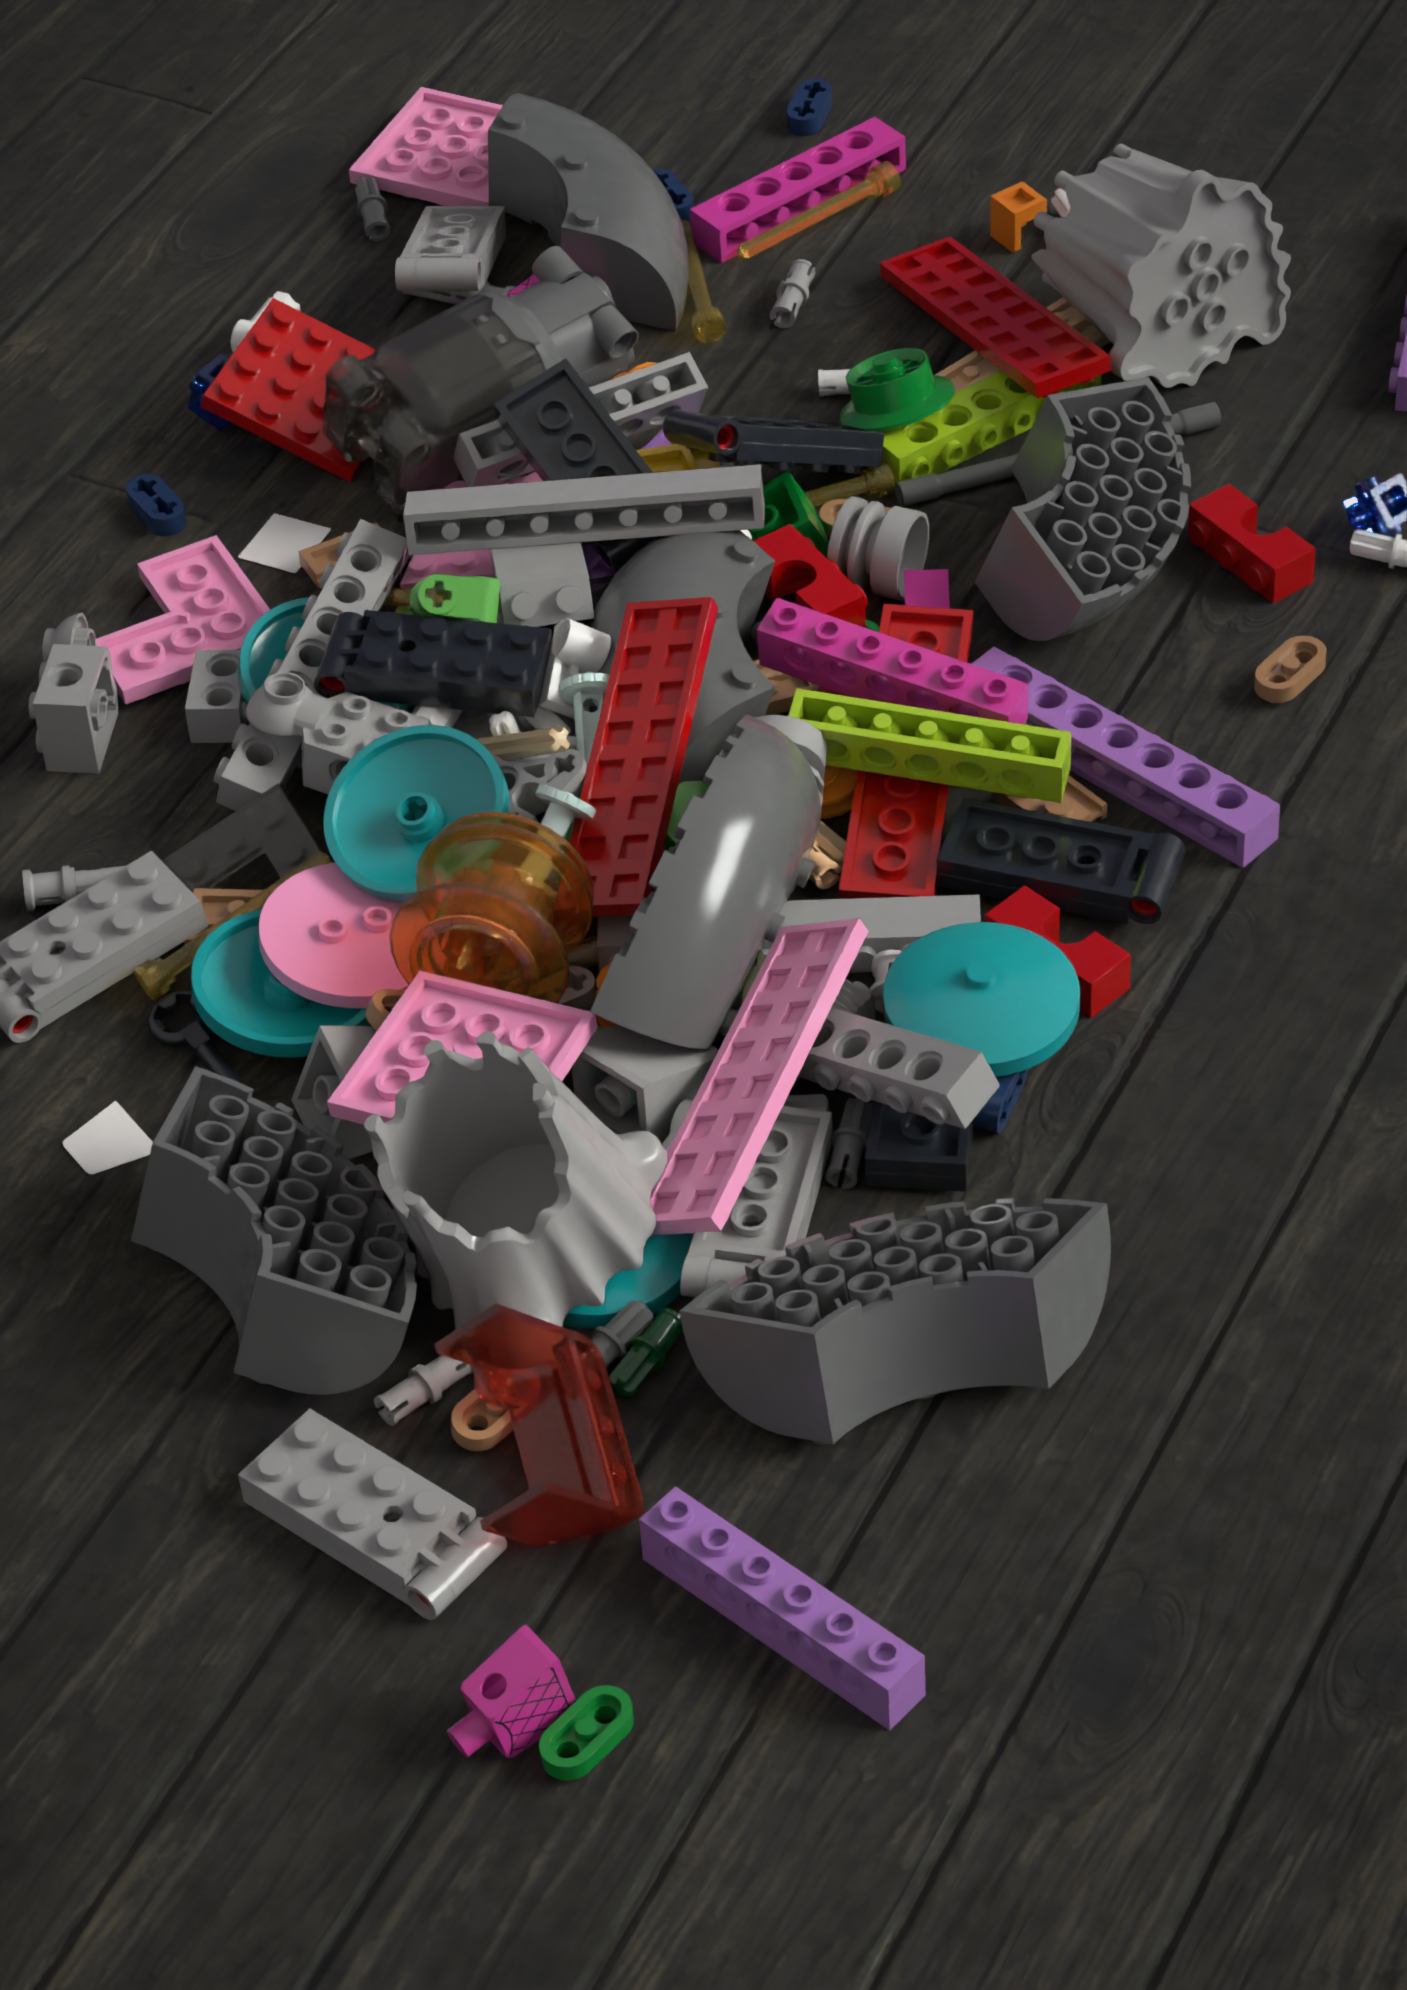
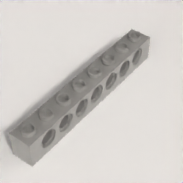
M360 519L352 534L345 532L336 551V557L339 558L336 565L328 563L319 583V588L322 589L318 597L315 595L309 597L302 614V619L305 620L302 628L293 627L284 649L288 653L284 661L279 658L275 660L269 676L278 672L294 673L305 681V686L314 694L321 696L314 688V680L337 616L343 612H355L363 616L365 610L380 611L403 567L408 547L407 538ZM251 722L249 726L242 723L232 743L231 748L235 751L231 759L227 757L222 758L213 782L219 784L216 803L267 824L302 758V736L268 734L254 727Z

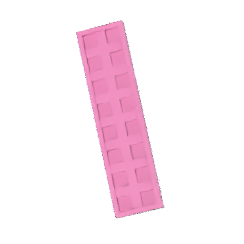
M859 918L781 927L667 1151V1165L650 1195V1204L656 1215V1226L652 1235L722 1231L868 934V930Z

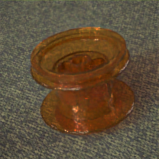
M501 812L475 813L460 817L446 825L426 846L418 861L415 875L417 893L409 897L399 907L392 920L389 942L396 968L408 985L411 984L419 971H424L558 1004L566 991L570 975L567 954L583 941L590 929L594 913L593 881L582 857L566 839L552 829L532 819L515 814Z

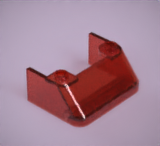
M496 1303L434 1344L436 1353L472 1365L475 1376L474 1387L478 1395L485 1402L492 1403L499 1408L509 1411L529 1490L480 1520L483 1531L541 1547L623 1528L643 1515L644 1502L605 1362L599 1349L588 1337Z

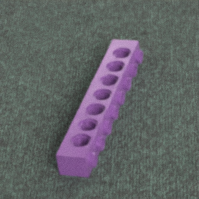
M996 647L991 648L972 663L981 668L1028 683L1027 725L1071 732L1070 771L1242 868L1278 839L1280 804L1271 800L1266 795H1262L1233 777L1211 767L1195 756L1182 751L1159 736L1144 730L1126 720L1123 716L1117 715Z

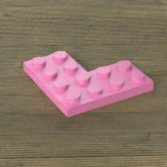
M217 535L137 563L139 577L165 614L97 638L96 646H106L109 650L117 692L124 703L129 704L189 682L196 650H241L250 628L270 608Z
M419 971L327 1101L330 1116L363 1125L365 1120L372 1114H378L384 1123L392 1120L395 1114V1097L408 1082L421 1079L425 1075L430 1061L424 1053V1048L430 1041H441L447 1051H454L472 1059L482 1058V1051L477 1045L476 1040L480 1034L488 1031L493 1032L500 1043L508 1045L520 1053L527 1047L531 1048L544 1064L563 1081L598 1028L596 1015L590 1011Z

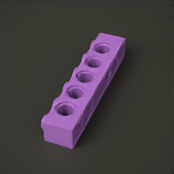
M676 1486L639 1519L644 1561L888 1730H891L926 1696L925 1655Z

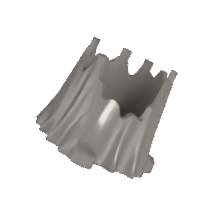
M1118 144L1113 151L1122 158L1110 156L1098 162V166L1093 173L1072 176L1065 171H1060L1056 175L1054 183L1059 188L1065 190L1071 208L1066 217H1052L1044 211L1039 212L1035 216L1034 225L1044 231L1046 250H1038L1032 254V259L1044 272L1042 281L1053 287L1056 292L1113 343V348L1109 353L1113 374L1125 381L1151 376L1158 384L1166 388L1173 387L1178 383L1194 386L1203 369L1208 364L1215 361L1222 364L1228 362L1234 344L1243 336H1249L1263 345L1270 344L1279 337L1286 323L1285 305L1291 295V290L1285 284L1283 278L1285 270L1290 264L1291 256L1277 248L1278 240L1283 232V226L1271 220L1272 202L1262 194L1256 184L1215 177L1204 170L1190 171L1138 150L1131 149L1124 144Z
M488 1031L480 1034L476 1040L483 1057L472 1059L454 1051H447L441 1041L433 1040L424 1048V1053L430 1061L424 1077L408 1082L395 1097V1114L392 1120L384 1123L378 1114H372L364 1122V1127L371 1136L373 1154L378 1163V1179L409 1234V1241L413 1246L419 1276L429 1279L433 1304L437 1309H453L455 1332L458 1337L466 1342L478 1339L487 1342L490 1357L497 1365L503 1366L513 1363L514 1365L529 1368L537 1376H543L555 1370L564 1357L565 1345L562 1337V1325L566 1314L576 1306L588 1305L598 1307L603 1305L605 1286L608 1280L618 1272L636 1270L642 1266L646 1240L652 1235L656 1226V1215L650 1204V1195L653 1187L665 1170L667 1153L657 1136L650 1132L635 1131L615 1134L579 1100L529 1047L520 1053L514 1048L500 1043L495 1034Z

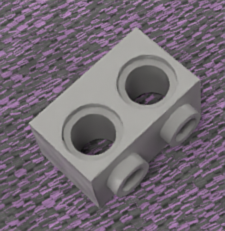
M241 650L195 651L185 705L191 743H232L239 726L242 723L245 725L250 724L246 713L247 704L242 696L238 681V664Z

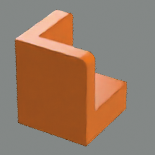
M1023 181L990 195V236L1012 253L1021 250V227L1025 226L1028 221L1033 220L1039 212L1044 211L1047 213V199Z

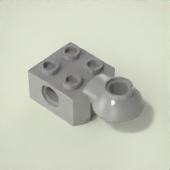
M77 613L64 619L57 628H48L45 631L42 646L43 662L39 669V686L37 692L30 694L29 715L31 719H36L38 727L36 732V749L38 753H43L46 771L99 774L118 716V693L113 678L112 660L109 650L106 646H96L95 633L93 629L88 628L86 616L83 613Z
M278 672L266 678L264 685L253 693L246 707L247 719L257 729L278 736H302L303 786L326 794L330 793L337 776L344 766L369 743L402 728L429 725L428 719L349 692H344L331 698L316 695L305 686V681L300 676L289 672Z

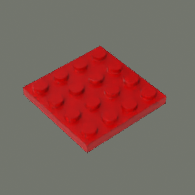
M272 298L203 395L200 407L351 482L380 439V435L376 432L375 428L382 424L388 427L400 409L402 399L397 397V393L412 377L411 370L413 368Z

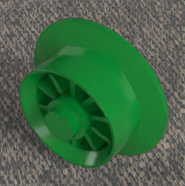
M903 348L883 352L861 361L846 374L845 378L852 400L840 412L841 424L879 432L903 427L939 411L953 398L955 388L950 379L933 375L925 351L916 348Z

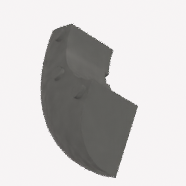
M515 93L510 96L488 129L489 206H505L506 213L516 216L531 225L537 222L548 230V238L554 245L560 246L584 273L591 277L597 276L606 283L612 294L616 309L627 321L676 332L684 314L689 282L688 249L678 212L671 196L656 173L631 147L596 122L543 99L521 93Z
M1149 377L1047 395L1011 468L1025 494L1027 504L1011 508L975 580V584L1002 621L1024 638L1034 641H1047L1078 632L1109 617L1132 601L1156 577L1177 544L1188 518L1190 506L1188 504V492L1191 488V472L1189 464H1184L1181 452L1185 446L1181 435H1175L1170 424L1172 414Z
M740 530L696 532L655 537L638 550L614 575L594 609L595 618L591 619L589 627L609 634L611 637L610 650L606 661L601 669L596 672L610 675L627 603L713 597L717 604V617L678 785L684 781H703L704 775L716 755H719L725 740L734 732L737 723L746 714L752 717L765 716L775 688L753 663L743 645L744 642L749 640L750 630L753 628L775 560ZM589 706L588 712L597 711V706Z
M748 714L737 723L733 732L736 737L731 735L727 737L719 755L715 756L704 775L702 782L709 786L707 792H703L701 797L693 795L674 836V838L681 841H678L675 847H670L668 852L664 851L649 882V886L656 888V891H651L648 898L644 897L635 911L628 931L633 936L628 943L625 942L619 953L615 954L590 1010L591 1013L632 1031L688 1048L708 1049L714 1046L721 1035L726 1037L738 1013V1010L733 1007L765 940L773 943L782 927L785 917L779 914L796 885L802 888L805 887L815 865L814 861L808 859L817 837L821 813L820 795L814 773L807 759L794 742L775 727Z
M195 1066L152 1143L131 1241L162 1253L182 1264L199 1276L221 1298L235 1322L239 1336V1352L234 1368L235 1374L251 1378L261 1384H270L298 1393L316 1395L347 1392L370 1383L388 1369L401 1349L414 1307L417 1287L414 1276L416 1259L415 1253H410L407 1244L409 1234L395 1209H391L384 1200L385 1191L378 1179L363 1163L354 1165L342 1154L344 1145L318 1125L310 1130L292 1117L294 1110L290 1107L278 1103L273 1108L253 1098V1088Z
M1014 1198L996 1199L995 1204L984 1205L975 1210H966L965 1201L925 1206L926 1216L896 1221L893 1212L849 1223L851 1233L825 1241L821 1233L812 1235L785 1246L786 1256L773 1258L765 1262L756 1259L745 1265V1276L731 1284L724 1280L718 1281L680 1310V1317L689 1352L709 1386L729 1407L742 1417L774 1433L811 1440L815 1444L833 1445L854 1427L885 1410L914 1399H927L941 1392L983 1386H1026L1030 1389H1050L1080 1356L1092 1336L1101 1313L1108 1284L1111 1258V1234L1107 1203L1045 1198L1043 1207H1015Z

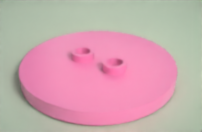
M335 862L309 868L283 882L267 899L259 920L260 952L266 966L275 978L302 997L335 1007L367 1008L373 994L378 990H406L419 971L438 975L446 963L450 948V921L446 909L438 897L415 902H395L374 897L356 887Z

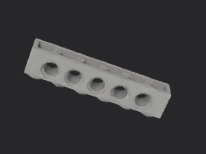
M688 352L589 387V389L624 435L630 437L663 425L666 416L672 410L683 409L696 413L699 412L708 386L692 355ZM497 420L459 433L453 459L467 487L496 485L535 471Z
M832 1007L796 1080L803 1078L816 1082L827 1090L833 1091L838 1089L851 1093L865 1102L873 1100L889 1105L900 1113L909 1111L925 1116L936 1124L947 1123L963 1129L967 1128L1000 1087L981 1051Z

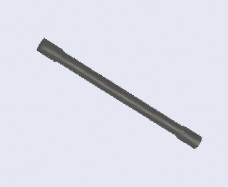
M1215 402L1183 409L1172 414L1170 424L1175 435H1188L1220 427L1221 413L1218 405ZM1018 454L940 474H928L896 482L895 493L898 503L901 507H907L937 499L945 494L1015 477L1011 468Z

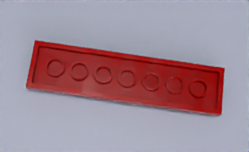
M883 604L879 633L968 663L973 629V610ZM857 770L839 886V899L935 896L937 885L936 859L942 848L951 785Z

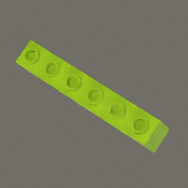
M1000 370L955 392L953 398L934 414L903 427L880 431L884 433L881 467L870 468L894 488L896 482L928 474H939L1031 429L1046 398L1041 397L1037 399ZM1101 375L1096 376L1091 382L1078 383L1059 390L1058 393L1101 386Z
M796 688L788 715L806 721L821 731L827 742L825 765L1057 803H1062L1071 768V732L799 688Z

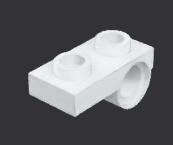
M568 618L560 621L555 626L540 698V707L575 720L574 705L567 704L559 698L558 686L561 681L573 675L596 673L601 669L610 650L611 637L609 634ZM583 706L586 711H589V706Z

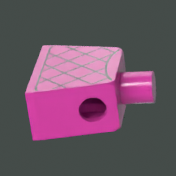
M526 1624L518 1629L462 1682L460 1691L470 1713L447 1730V1734L456 1748L466 1758L489 1740L505 1757L510 1758L539 1741L544 1731L576 1702L559 1658Z

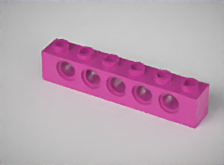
M873 117L691 208L692 243L720 263L757 246L906 170L905 136L878 118Z
M776 598L757 629L759 665L850 697L1018 724H1025L1028 719V683L780 598Z

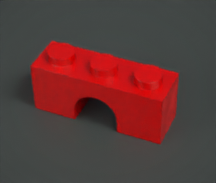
M1227 484L1189 504L1188 539L1195 546L1200 547L1216 559L1225 569H1229L1246 582L1252 590L1259 592L1273 604L1314 582L1316 548L1287 526L1272 534H1256L1258 505L1231 484Z
M789 524L753 541L775 560L764 593L771 601L796 593L797 605L866 628L865 609L868 606L865 592L858 584H853L840 571L834 561L828 560L819 552L809 537H804Z
M1024 885L985 914V922L1008 924L1032 931L1058 947L1069 959L1077 973L1080 986V1012L1089 1018L1095 1016L1130 989L1131 954L1096 931L1084 940L1076 943H1059L1060 908Z

